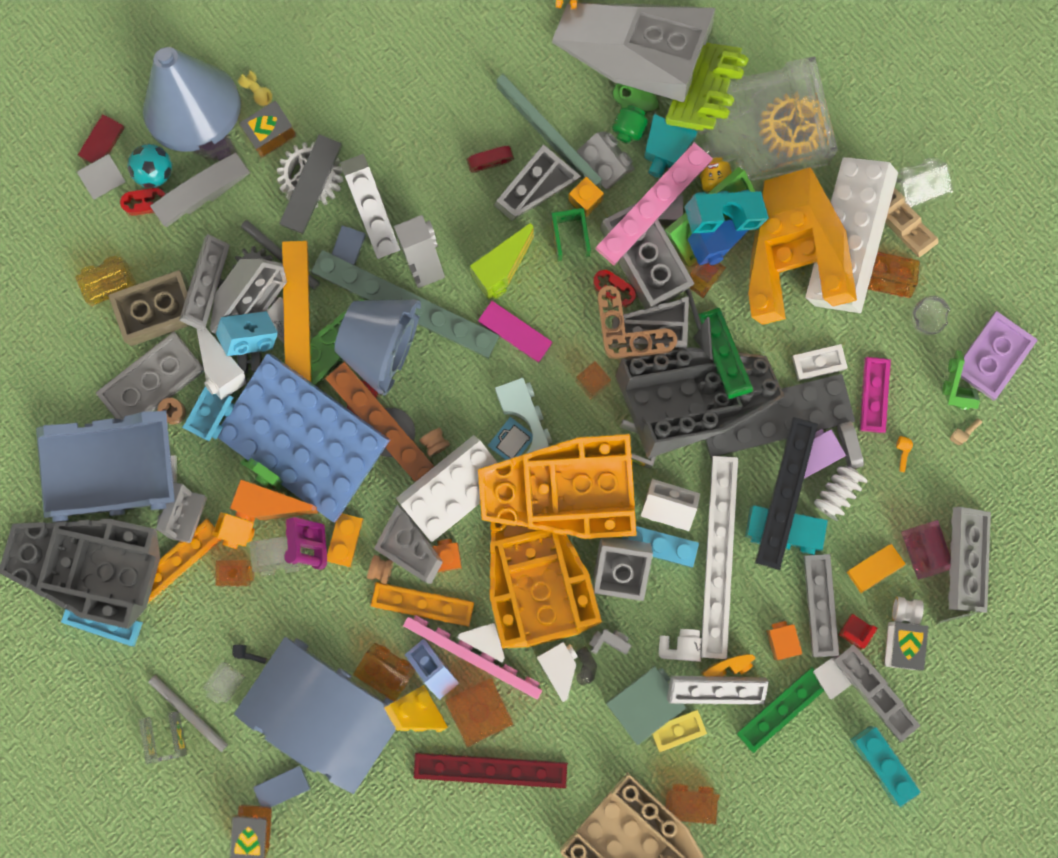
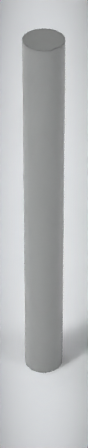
M156 675L149 680L148 683L220 752L228 746L214 730Z

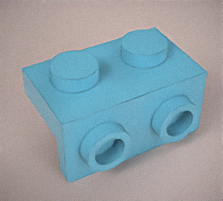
M205 386L182 428L210 442L211 438L217 439L223 428L219 423L223 416L229 417L233 410L234 404L231 403L233 397L229 395L221 400L216 393L212 395Z

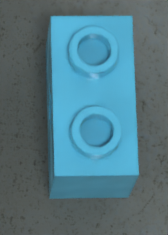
M267 311L221 317L216 331V336L226 356L272 350L278 334Z

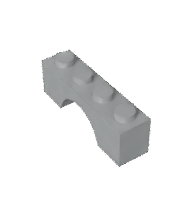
M364 154L340 162L377 259L400 251Z

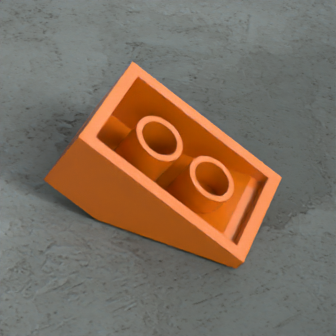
M240 480L230 509L237 511L235 516L253 523L255 518L270 520L318 514L317 507L244 480Z

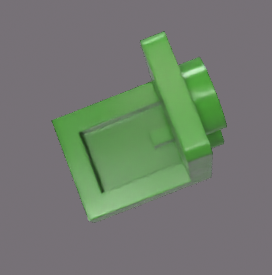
M956 350L954 358L949 360L948 372L950 375L949 379L943 383L942 394L945 395L948 405H954L965 410L970 408L978 409L980 398L977 389L958 387L965 360L962 351Z

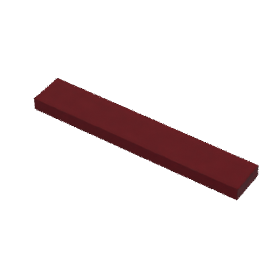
M416 752L413 779L566 789L568 762Z

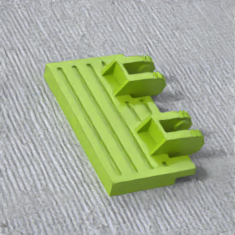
M707 42L706 45L702 46L693 70L692 82L685 101L672 100L666 116V123L668 125L701 131L704 128L713 130L716 118L725 119L729 116L730 111L724 106L730 107L734 102L733 96L727 94L731 82L730 78L741 79L745 71L740 67H746L749 61L744 54H741L742 48Z

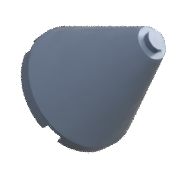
M164 47L158 50L153 58L143 105L144 122L153 138L161 145L176 151L200 150V145L213 141L215 144L223 139L236 124L241 110V98L232 78L220 68L174 48Z

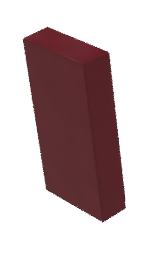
M102 114L77 155L92 164L110 154L125 127Z

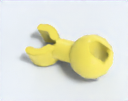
M249 71L246 77L242 74L238 80L239 85L250 89L254 93L253 98L258 105L265 106L270 104L273 98L272 93L268 88L260 87L256 82L257 77L255 73Z

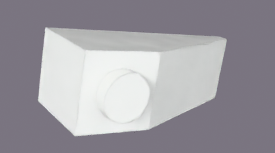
M206 327L202 331L197 329L206 377L204 384L212 395L216 393L223 400L246 384L244 371L231 356H226L222 346Z

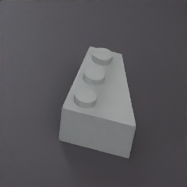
M543 144L497 199L494 206L513 221L577 182L581 176Z

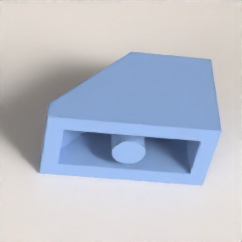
M425 639L421 640L404 654L423 682L439 700L459 684L449 668Z

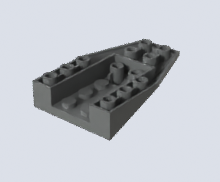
M689 347L672 350L668 353L621 359L615 377L647 458L649 459L724 433L781 401L784 398V394L767 356L739 353L752 384L753 392L728 399L713 359H710L701 348Z

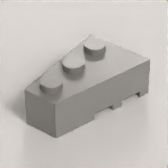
M420 215L394 226L417 287L420 288L445 278L435 247H438L430 220L425 222L423 216Z
M689 297L623 315L625 332L633 333L670 329L677 336V344L673 350L686 348ZM617 317L612 319L611 329L619 326L620 322ZM654 335L650 336L652 339L651 349H656V343H663L664 347H668L669 343L672 342V339H668L667 335H663L661 340L654 341ZM638 337L634 340L633 345L636 349H646L648 343L646 339ZM625 339L626 344L618 345L617 341H613L611 348H629L630 339Z

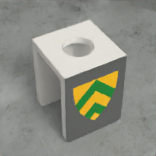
M888 622L884 665L886 667L923 671L925 669L929 626Z

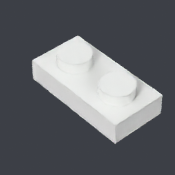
M841 344L792 356L798 381L848 368Z

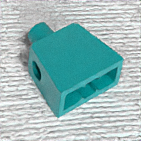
M654 114L644 155L646 160L652 162L648 173L654 177L661 178L665 168L670 169L694 143L698 131L668 125L666 118Z

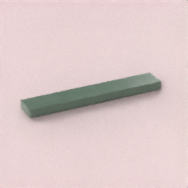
M504 74L497 78V89L564 161L581 176L580 178L583 180L587 177L598 188L601 187L602 179L509 79Z

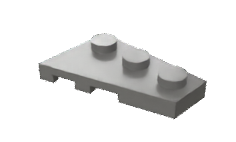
M397 505L374 549L422 581L431 584L443 561L405 509Z

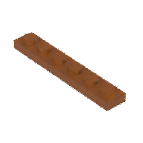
M345 362L325 377L358 417L390 439L385 448L414 482L435 467Z

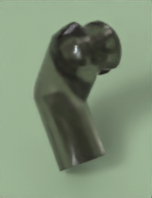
M585 646L575 652L583 664L581 672L576 676L577 682L580 685L592 683L597 670V663Z

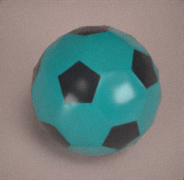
M144 144L133 150L128 158L127 168L130 177L137 184L145 188H155L163 185L170 177L172 162L170 156L163 148L154 144Z

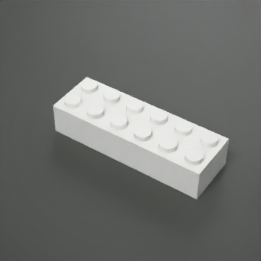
M842 158L831 204L847 232L857 301L834 307L825 301L822 296L818 263L816 262L814 263L805 297L814 306L855 313L862 312L898 172L890 162Z

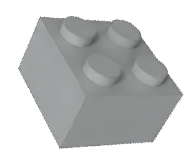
M613 537L600 538L592 580L594 593L644 601L653 556L651 544Z

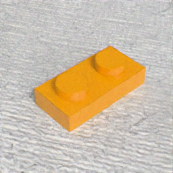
M343 513L340 515L333 531L327 554V562L351 568L363 518Z

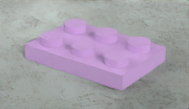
M996 311L963 356L965 362L960 378L993 401L996 400L1035 345L1037 339Z

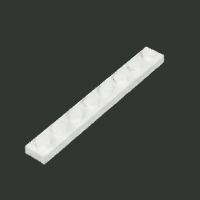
M712 457L700 654L703 658L727 659L738 458Z

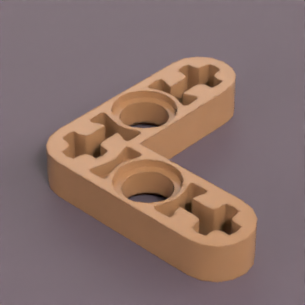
M605 286L599 291L598 308L603 346L608 357L622 359L671 352L675 348L677 336L670 329L626 333L619 290L614 286ZM606 292H610L611 296H616L612 300V309L618 308V311L610 310L605 313L603 312V309L608 310L607 300H602ZM609 316L617 317L620 322L619 326L615 329L608 328L605 324L606 318ZM654 335V341L661 340L663 335H667V338L672 339V342L669 343L668 347H664L663 343H656V349H651L652 339L650 336ZM642 337L646 339L648 346L645 350L639 351L634 347L633 342L636 338ZM625 339H630L629 348L631 352H626L627 347L619 349L618 353H614V350L608 347L612 345L613 341H617L618 345L626 344Z

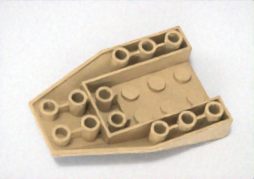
M628 772L560 848V853L565 858H704L688 828Z

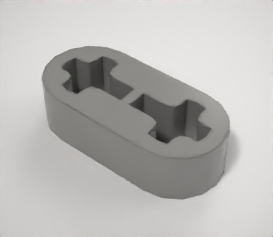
M848 421L838 424V434L842 449L846 454L845 460L847 465L853 469L863 467V457L853 423Z

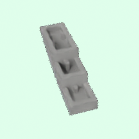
M234 153L182 183L150 207L161 223L168 227L185 213L191 214L208 200L214 201L251 172L239 155Z
M854 644L834 660L855 689L900 743L921 726L904 707V703L890 689L885 679Z

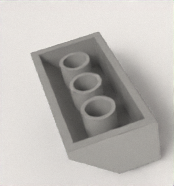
M636 204L602 221L600 230L604 237L610 233ZM658 219L618 261L630 284L635 289L644 309L667 303L694 285L692 278Z

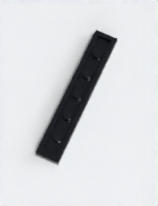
M796 417L792 418L754 564L776 570L781 569L818 423Z

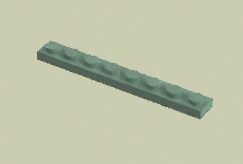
M324 250L321 251L311 271L312 274L366 300H419L421 308H416L415 315L420 316L419 326L489 359L499 339V335Z

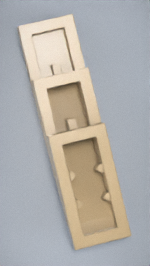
M894 187L885 223L918 257H921L938 244V238L922 224L921 217L905 203V197Z

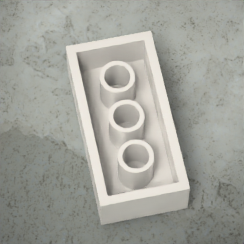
M473 435L396 497V499L427 538L433 542L480 504L478 469L498 462L483 443Z

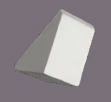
M495 623L460 633L458 639L503 662L505 656Z

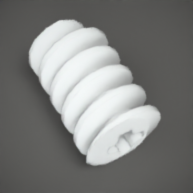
M846 465L845 467L837 468L839 475H832L831 480L833 483H827L825 486L827 491H821L820 496L823 500L816 499L814 501L815 506L821 512L838 521L835 517L836 514L842 516L845 514L841 506L848 508L851 506L846 499H856L852 490H862L858 482H868L862 474Z

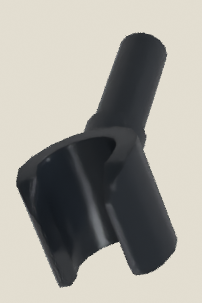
M233 645L232 655L234 658L252 660L262 664L266 663L267 658L246 653L247 645Z

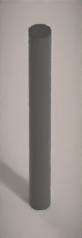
M245 220L241 228L283 263L282 249L252 223ZM309 274V286L315 290L320 285V282Z

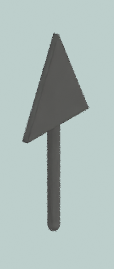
M688 288L686 294L689 297V303L698 328L693 338L706 355L712 359L710 318L707 317L704 323L701 324L691 290Z

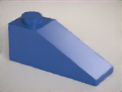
M727 220L715 232L692 233L687 240L699 265L707 263L715 265L724 259L723 257L749 230L736 231L734 222Z

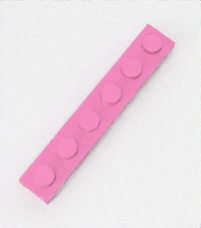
M694 142L596 246L595 250L614 266L708 166L713 158Z
M417 615L414 619L408 617L403 626L538 700L542 689L538 688L540 683L528 676L524 680L516 676L518 672L516 669L504 664L503 668L494 664L495 658L484 652L481 655L472 652L473 646L462 640H459L458 643L450 640V633L439 627L436 631L427 627L429 622Z

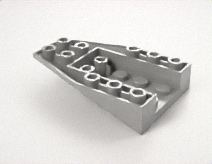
M567 3L552 43L613 82L684 102L702 46L706 45L713 26L715 8L656 4L577 3L576 9H571L570 3Z

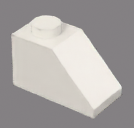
M564 642L537 657L562 702L568 698L576 667L574 659L578 657L571 644L565 646Z

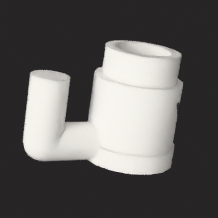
M680 629L677 650L669 649L670 636H660V658L701 662L699 630Z

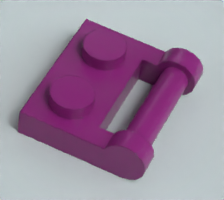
M296 517L286 519L288 549L284 554L285 561L289 564L301 563L311 565L314 569L323 570L327 565L325 524ZM301 547L313 549L314 556L301 553Z

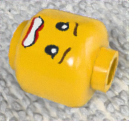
M713 158L700 173L704 191L710 192L732 173L731 165L727 161H723V158Z

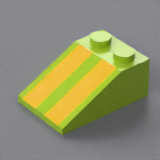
M531 223L470 265L471 277L488 300L492 297L497 299L507 291L506 287L509 286L534 239V226Z

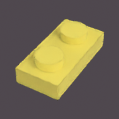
M696 709L671 719L652 735L658 751L662 752L706 735L707 732Z

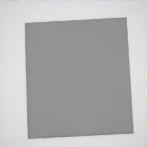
M109 154L77 171L93 200L125 183L124 178Z

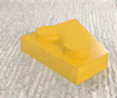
M424 685L384 707L397 731H407L409 729L425 731L428 729L441 732L448 728Z

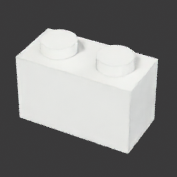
M652 479L644 501L641 517L689 531L697 511L700 493Z

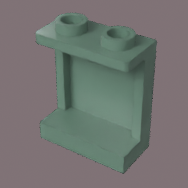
M653 666L635 682L606 702L607 706L637 745L686 709L683 703L668 702L669 684L667 682L670 680V677L662 667L657 669Z

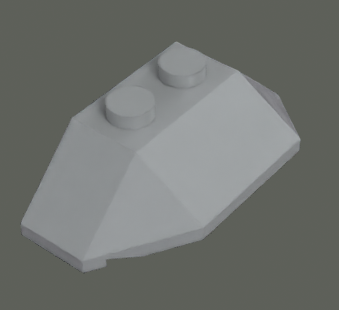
M240 259L215 293L210 325L211 332L216 333L221 317L266 311L287 283L282 263L264 259Z

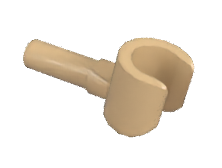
M977 419L965 431L957 428L951 435L950 440L957 445H962L968 440L970 434L982 424V421Z

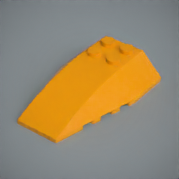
M630 434L577 437L478 469L482 520L512 526H524L534 530H546L562 535L568 534L584 539L636 536Z
M491 522L490 601L502 648L531 647L578 635L602 623L589 573L567 534L562 535L546 530H534L524 526Z

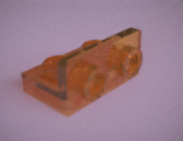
M877 252L868 289L911 298L918 284L920 261Z
M374 643L364 655L353 675L395 702L416 670L407 660L400 659L391 653L387 647Z
M673 784V788H666L665 807L680 821L716 824L717 805L720 794L714 792L713 787L698 786V790H688V785Z

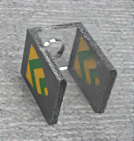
M179 711L169 713L175 754L157 757L151 718L139 719L146 764L187 755Z

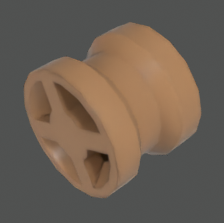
M174 398L163 399L158 405L157 411H166L167 423L179 424L186 416L185 406Z
M441 428L434 429L419 440L422 445L427 447L429 457L439 454L450 446L449 441L443 438Z
M374 555L368 570L367 579H379L381 583L387 584L394 562L390 559L382 560L380 556Z

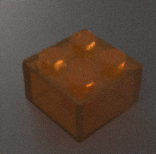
M492 677L445 700L467 747L514 724Z

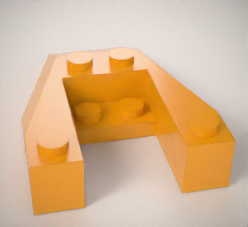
M808 167L765 180L762 196L769 219L758 230H755L748 291L751 317L762 325L786 319L779 272L816 262L818 263L822 296L825 301L833 307L857 301L846 229L812 168Z

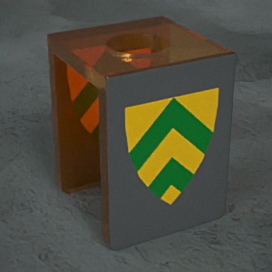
M273 101L239 123L261 158L296 137L290 121L276 101Z
M242 804L238 807V816L235 815L232 819L230 858L267 857L270 850L271 807Z

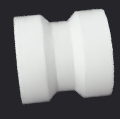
M897 596L893 603L892 620L895 622L909 621L910 624L920 625L923 616V601L917 599L907 601L905 597Z

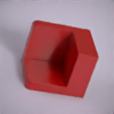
M850 614L837 635L850 644H854L858 649H865L878 628L874 625H869L856 615Z

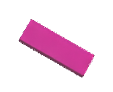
M491 301L478 320L481 325L499 335L503 340L537 363L542 360L553 344L551 340L493 301Z
M864 358L859 431L886 433L891 359Z

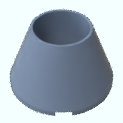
M419 300L353 301L342 320L335 342V353L381 395H386L394 385L395 380L392 377L397 370L402 369L411 347L420 317L415 315L416 308H421Z

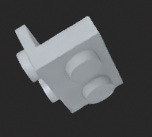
M606 131L597 132L577 150V153L602 179L601 184L603 187L609 189L626 173H631L635 168L631 164L632 160L629 155L622 152L617 146L616 138Z
M173 482L175 502L166 504V509H163V512L158 517L156 530L169 539L191 543L207 497L191 492L183 484Z
M603 629L601 633L596 631L589 642V645L593 646L590 651L594 654L598 652L603 642L623 654H627L632 645L627 643L629 638L617 630L612 634L606 629Z

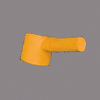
M900 436L896 443V448L902 450L899 472H905L907 456L913 447L912 440L904 436Z

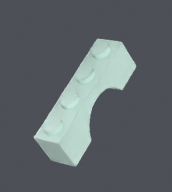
M520 378L496 387L495 392L503 413L520 417L529 425L532 431L533 440L527 453L549 447L548 444L552 443L548 429L543 430L540 424L543 416L539 406L534 407L531 397L535 395L530 382L525 384L524 379Z

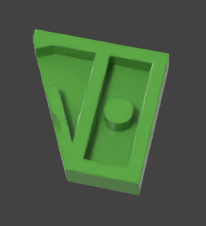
M246 458L241 461L240 464L257 475L255 479L266 489L272 490V488H275L277 491H280L283 487L281 485L283 481L280 477L252 458L249 461Z

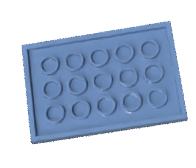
M271 353L267 354L234 404L231 414L222 423L221 426L223 428L217 437L248 461L252 458L279 476L283 481L281 485L306 503L317 507L316 510L333 523L338 520L390 441L381 432Z

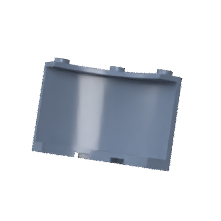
M166 411L140 412L124 416V419L92 421V423L85 424V427L78 428V423L43 425L36 428L44 518L52 517L53 522L68 521V516L110 512V516L125 515V510L149 506L151 510L166 509V504L175 502Z
M284 637L234 715L252 730L263 733L266 736L265 740L315 773L319 771L328 777V780L333 784L354 794L396 730L384 707L394 701L387 697L383 701L350 680L352 675L341 668L336 671L307 650L309 645L302 640L296 638L295 641Z

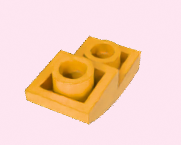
M890 544L846 573L860 593H863L906 564L893 545Z
M753 654L733 656L709 666L701 674L703 676L723 677L727 674L725 669L728 667L733 674L740 672L742 675L753 667L751 662L756 658Z

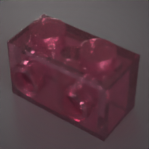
M938 520L901 531L918 580L950 569L951 556Z

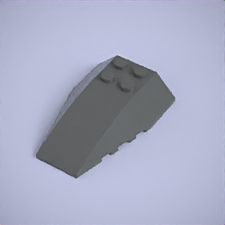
M112 519L12 524L0 564V574L80 618L130 629L147 608L159 565L160 552L157 530Z

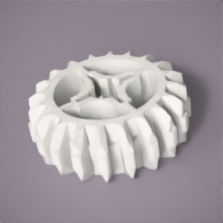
M303 142V149L300 150L294 145L295 153L292 154L286 151L285 154L288 160L280 159L283 167L277 168V172L282 176L278 177L277 181L279 184H283L280 190L282 193L287 192L286 198L290 200L307 162L306 159L309 158L315 142L311 144V148H308L307 143ZM338 157L318 200H321L324 205L327 204V196L331 199L335 198L332 190L340 191L341 189L337 183L343 182V177L339 175L343 170L341 166H338L340 163ZM300 163V171L294 175L295 178L291 179L294 168Z

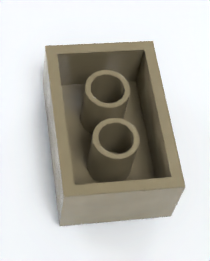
M180 270L109 294L123 340L128 345L134 346L190 326L179 321L189 290L186 276Z

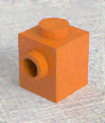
M452 539L437 541L438 546H432L443 561L437 573L462 569L457 542L452 543Z

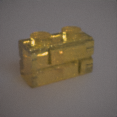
M108 257L103 261L104 264L98 267L87 266L80 271L81 274L75 276L85 302L91 307L110 299L109 294L136 285L129 266L122 257Z

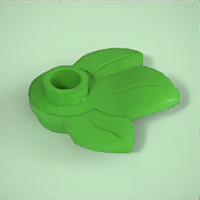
M619 83L613 88V98L621 105V108H627L628 105H632L647 112L659 106L657 97L653 93ZM623 89H627L629 91L628 97H624L622 95Z

